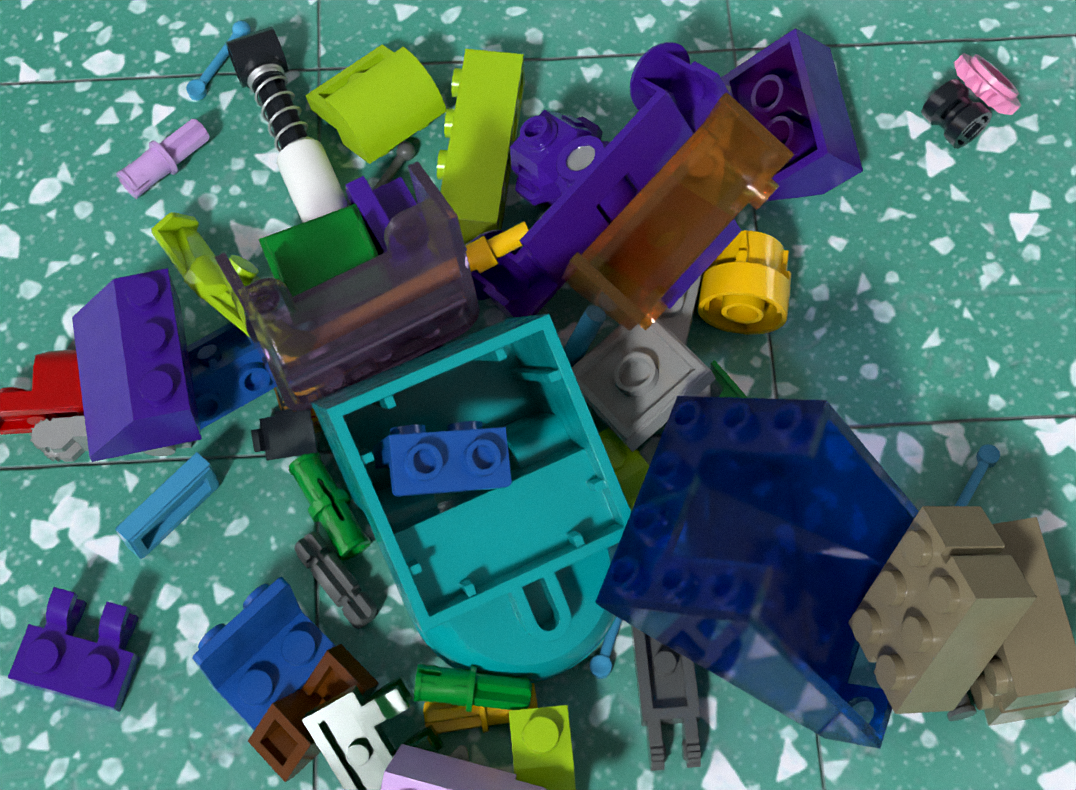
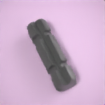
M317 532L307 534L294 546L298 558L307 569L311 568L310 571L313 573V577L336 606H343L341 610L352 626L357 629L366 626L378 615L377 605L366 591L361 592L362 589L359 582L334 552L330 553L329 545Z

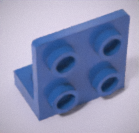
M279 577L271 585L265 583L257 587L244 601L243 610L227 625L221 623L209 630L199 642V650L193 655L192 659L212 687L255 730L273 702L302 689L326 651L335 647V644L301 611L290 584L283 577Z

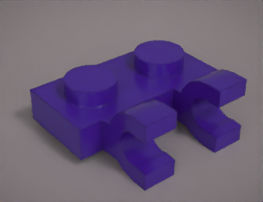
M53 587L46 609V625L42 628L28 624L8 679L15 683L120 712L139 661V657L136 654L125 651L139 617L130 614V609L126 606L106 601L99 622V638L97 643L74 637V631L82 618L87 603L77 599L78 595L75 592Z

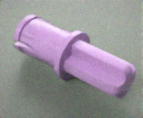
M191 119L161 143L152 140L149 143V149L131 164L119 170L116 176L128 193L135 199H138L152 185L169 173L175 175L178 172L176 165L206 143L210 136L197 119Z

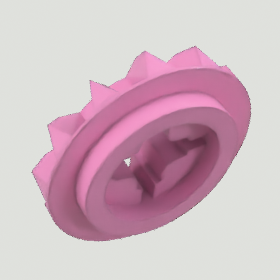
M963 53L954 62L957 76L988 107L991 106L998 113L1013 115L1021 107V103L1017 99L1019 92L1016 87L986 59L977 54L971 57Z

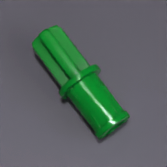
M418 663L413 701L466 706L465 712H471L472 705L507 710L528 709L531 701L532 684L527 678L476 672L477 666L471 665V670Z

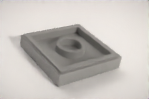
M644 305L571 367L588 407L632 452L716 379L711 369Z

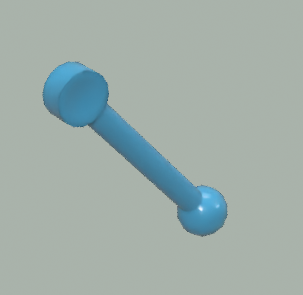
M242 20L234 23L232 27L233 34L228 41L250 34V25ZM226 43L201 77L191 80L187 84L186 90L192 100L198 101L206 97V85L229 56Z
M986 444L979 449L976 455L978 464L955 506L968 505L987 469L994 467L1000 458L998 448L991 444Z
M627 568V583L620 611L604 638L599 655L594 656L590 661V672L597 679L607 678L612 671V663L609 658L631 591L641 581L639 572L634 568Z

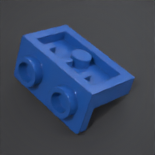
M232 322L187 346L200 430L284 382V378L272 356Z

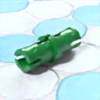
M318 451L310 454L305 453L295 459L289 465L288 470L294 476L310 504L308 513L313 522L321 523L338 552V557L341 561L349 560L361 554L371 545V540L365 535L348 506L351 498L345 489H338L321 460V455Z

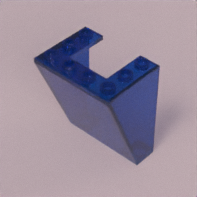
M677 396L595 603L825 739L880 749L892 713V707L883 689L848 683L860 647L848 622L919 511L827 400ZM863 701L873 703L874 715L869 723L852 708L854 705Z

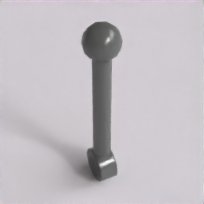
M401 142L396 149L397 156L374 189L391 182L403 163L414 158L416 152L410 142Z

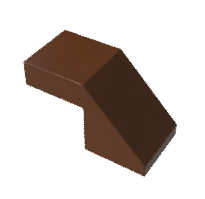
M342 644L328 649L302 689L271 704L248 742L282 780L287 782L321 752L302 721L304 715L355 685L364 699H367L376 690L379 682Z

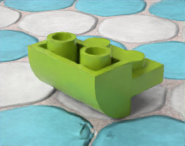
M380 45L305 95L311 110L337 129L343 145L369 164L388 154L391 149L417 131L426 128L430 122L447 110L433 79L420 61L405 47L393 52L384 45Z

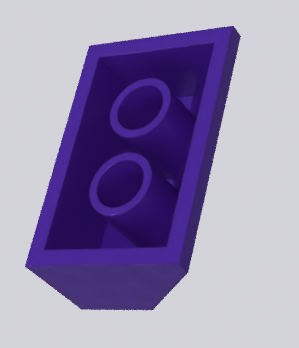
M795 28L721 77L726 86H731L730 94L733 101L727 106V111L739 114L735 145L748 201L761 203L822 195L863 172L836 67L829 47Z
M168 268L113 279L72 317L88 450L92 462L202 439L181 305Z

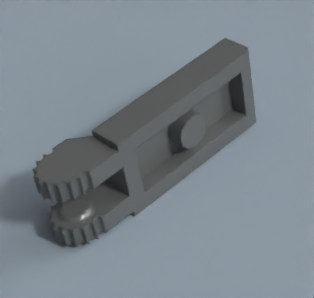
M687 606L630 610L641 725L646 726L651 771L664 770L666 747L662 739L661 725L682 723L683 741L681 747L683 760L686 761L687 768L701 767L697 726L701 715Z

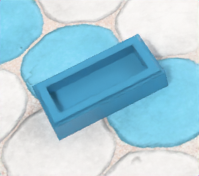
M196 452L115 528L127 548L140 560L145 558L219 487L220 483L210 463Z

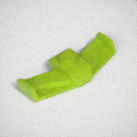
M171 212L151 228V233L180 272L184 282L200 298L214 307L264 350L273 355L304 358L308 355L316 342V337L308 331L292 329L263 305L272 290L257 276L259 271L256 266L237 255H231L230 258L215 256L197 232L199 222L193 216Z

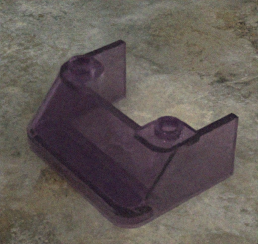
M418 161L408 166L418 204L396 214L387 225L384 232L387 252L292 297L285 283L275 278L257 280L244 286L225 252L214 257L236 310L278 393L289 409L294 411L312 409L311 402L407 362L460 336L476 322L480 308L458 216Z

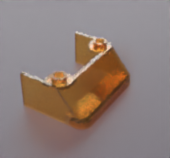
M726 92L718 100L701 127L584 253L580 255L577 252L570 259L562 279L593 305L602 308L609 317L628 331H631L637 325L646 331L667 309L668 306L661 300L667 290L748 203L758 210L780 185L772 177L794 154Z

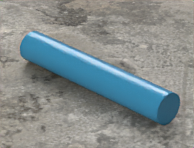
M590 305L586 308L564 346V351L571 367L584 357L606 319V313L598 306Z

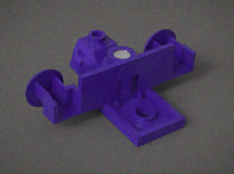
M664 42L647 50L635 65L630 79V96L634 106L639 111L611 142L601 141L603 132L600 127L583 116L575 118L571 115H564L544 109L539 116H533L526 120L521 126L520 136L510 146L511 168L517 175L515 191L534 206L543 203L551 207L519 240L523 245L521 249L519 247L498 258V265L482 273H479L476 269L457 279L456 282L462 294L471 300L490 298L510 318L536 315L589 256L593 255L665 307L671 309L741 232L734 218L665 176L666 172L733 101L720 75L696 61L690 64L689 55L680 44ZM487 231L475 237L471 242L483 236L488 240L504 231ZM669 234H677L675 241L671 245L662 249H656L662 238Z

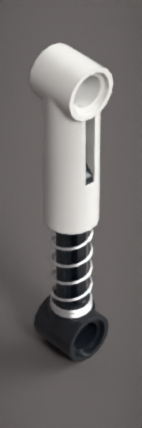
M271 26L227 41L226 47L242 88L248 87L255 93V102L258 106L262 107L261 116L269 123L268 132L275 138V148L280 152L277 156L276 164L302 223L348 207V202L321 142L307 136L308 124L302 122L299 117L302 110L300 107L294 106L292 101L295 94L286 88L288 79L285 77V73H288L289 70L273 27Z

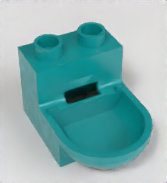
M549 314L507 318L311 402L354 503L366 515L409 617L422 639L439 658L454 669L471 670V665L477 666L476 672L527 678L531 683H536L558 676L573 668L597 648L614 624L624 598L628 568L624 540L640 532ZM464 421H482L483 429L506 427L508 447L512 451L519 467L511 471L512 483L506 488L466 491L437 504L433 494L394 496L391 487L390 468L375 469L373 445L390 435V429L393 427L425 425L426 432L447 431L448 424Z

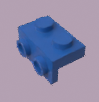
M464 421L448 424L447 431L426 432L425 425H404L391 428L390 435L373 445L375 469L390 468L392 493L397 497L501 489L510 486L512 483L506 427L483 429L482 421Z

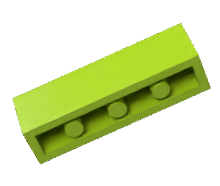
M465 49L462 68H454L451 93L452 97H457L455 109L447 108L444 123L445 138H450L448 150L440 149L437 160V179L442 180L441 191L432 192L429 206V221L437 223L440 243L464 245L484 232L502 230L512 169L510 146L516 141L525 86L524 54Z

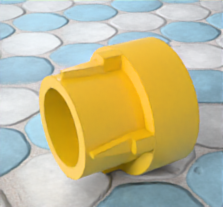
M741 231L712 262L708 269L703 272L698 303L700 317L717 329L746 335L765 334L781 328L787 321L792 273L787 271L789 250H784L781 242L768 234L757 231Z

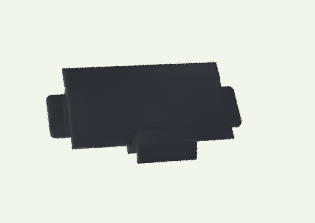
M302 394L284 397L283 399L289 403L290 409L276 411L275 416L259 419L261 428L251 430L254 451H265L267 461L317 452L310 409L293 412V410L308 407L307 399Z

